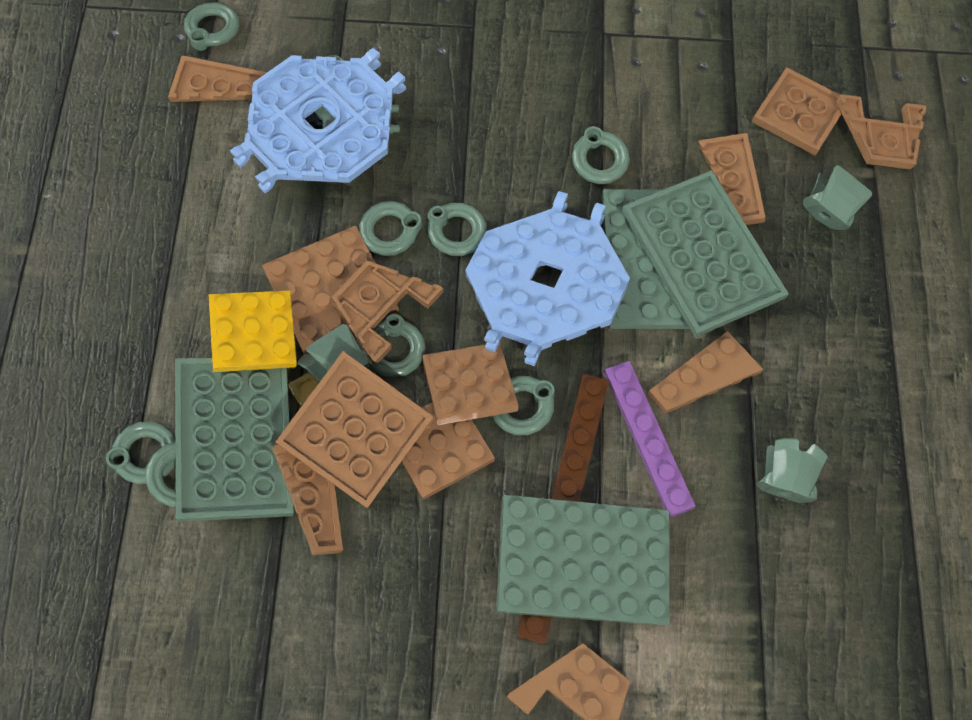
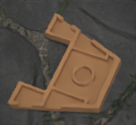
M843 94L838 97L837 104L866 164L912 169L916 165L920 145L919 133L923 129L924 122L922 117L926 113V106L906 103L901 108L904 123L864 118L861 97Z
M366 261L332 296V300L372 363L377 365L392 349V346L373 329L406 294H409L428 309L443 293V288L437 284L430 285L422 282V279L410 278L398 274L396 270Z
M582 643L509 693L507 699L528 715L544 692L548 691L583 720H619L630 680Z

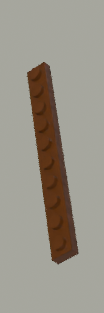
M587 374L582 376L552 495L554 500L580 502L609 380ZM522 615L517 638L545 645L552 617Z

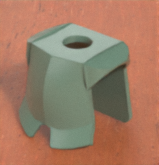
M837 165L834 167L829 180L822 173L818 174L812 193L804 198L803 206L816 220L830 229L846 230L852 225L855 213L872 196V192L841 166Z
M342 324L307 347L309 354L303 355L299 359L298 364L309 371L320 382L343 351L365 367H367L370 358L359 348L348 326Z
M797 438L777 439L774 446L769 445L767 447L765 477L757 482V485L763 492L798 503L815 501L817 499L815 483L828 455L815 444H812L807 451L800 450Z

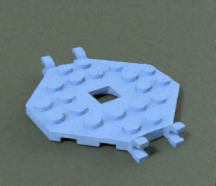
M374 48L370 49L362 58H351L350 61L336 60V57L316 56V59H302V56L291 55L253 82L252 103H250L248 114V131L245 135V142L230 150L234 156L233 160L241 168L248 162L250 155L253 154L267 168L266 171L255 176L259 182V188L264 193L271 190L278 179L350 183L388 154L393 94H400L406 90V86L403 84L405 77L400 72H397L389 81L385 82L373 70L380 67L381 62L377 60L380 57V53ZM323 106L335 118V121L324 129L317 130L305 118Z
M558 191L552 209L485 232L465 270L466 277L472 285L478 303L485 313L491 328L484 338L487 342L485 349L496 352L502 336L528 345L524 352V355H526L525 363L535 366L541 351L551 347L552 343L563 339L568 341L586 334L590 329L611 325L629 285L630 277L600 226L605 217L603 213L606 205L596 203L590 220L564 213L568 203H565L568 194ZM547 265L562 271L555 288L531 281L538 267Z

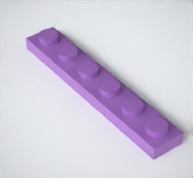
M630 361L605 369L604 375L609 380L608 384L664 510H669V518L694 509L696 507Z

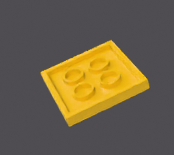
M290 290L209 294L213 372L296 367Z

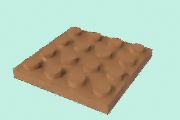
M356 225L262 265L273 291L290 290L294 335L303 354L307 353V347L338 326L342 324L348 326L333 303L332 296L366 261L375 263ZM396 304L384 318L390 314L398 313V305Z
M343 351L276 440V443L368 508L430 423L433 416Z

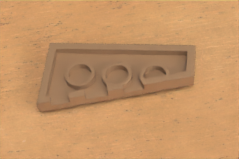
M182 55L168 98L170 102L252 100L253 82L267 72Z
M748 133L699 140L698 146L710 170L713 171L746 225L764 223L766 217Z
M727 331L650 389L648 395L666 414L690 404L705 395L709 396L724 387L735 385L745 378L756 376L763 371V368Z
M274 445L272 450L312 555L341 553L343 545L335 485L280 445Z

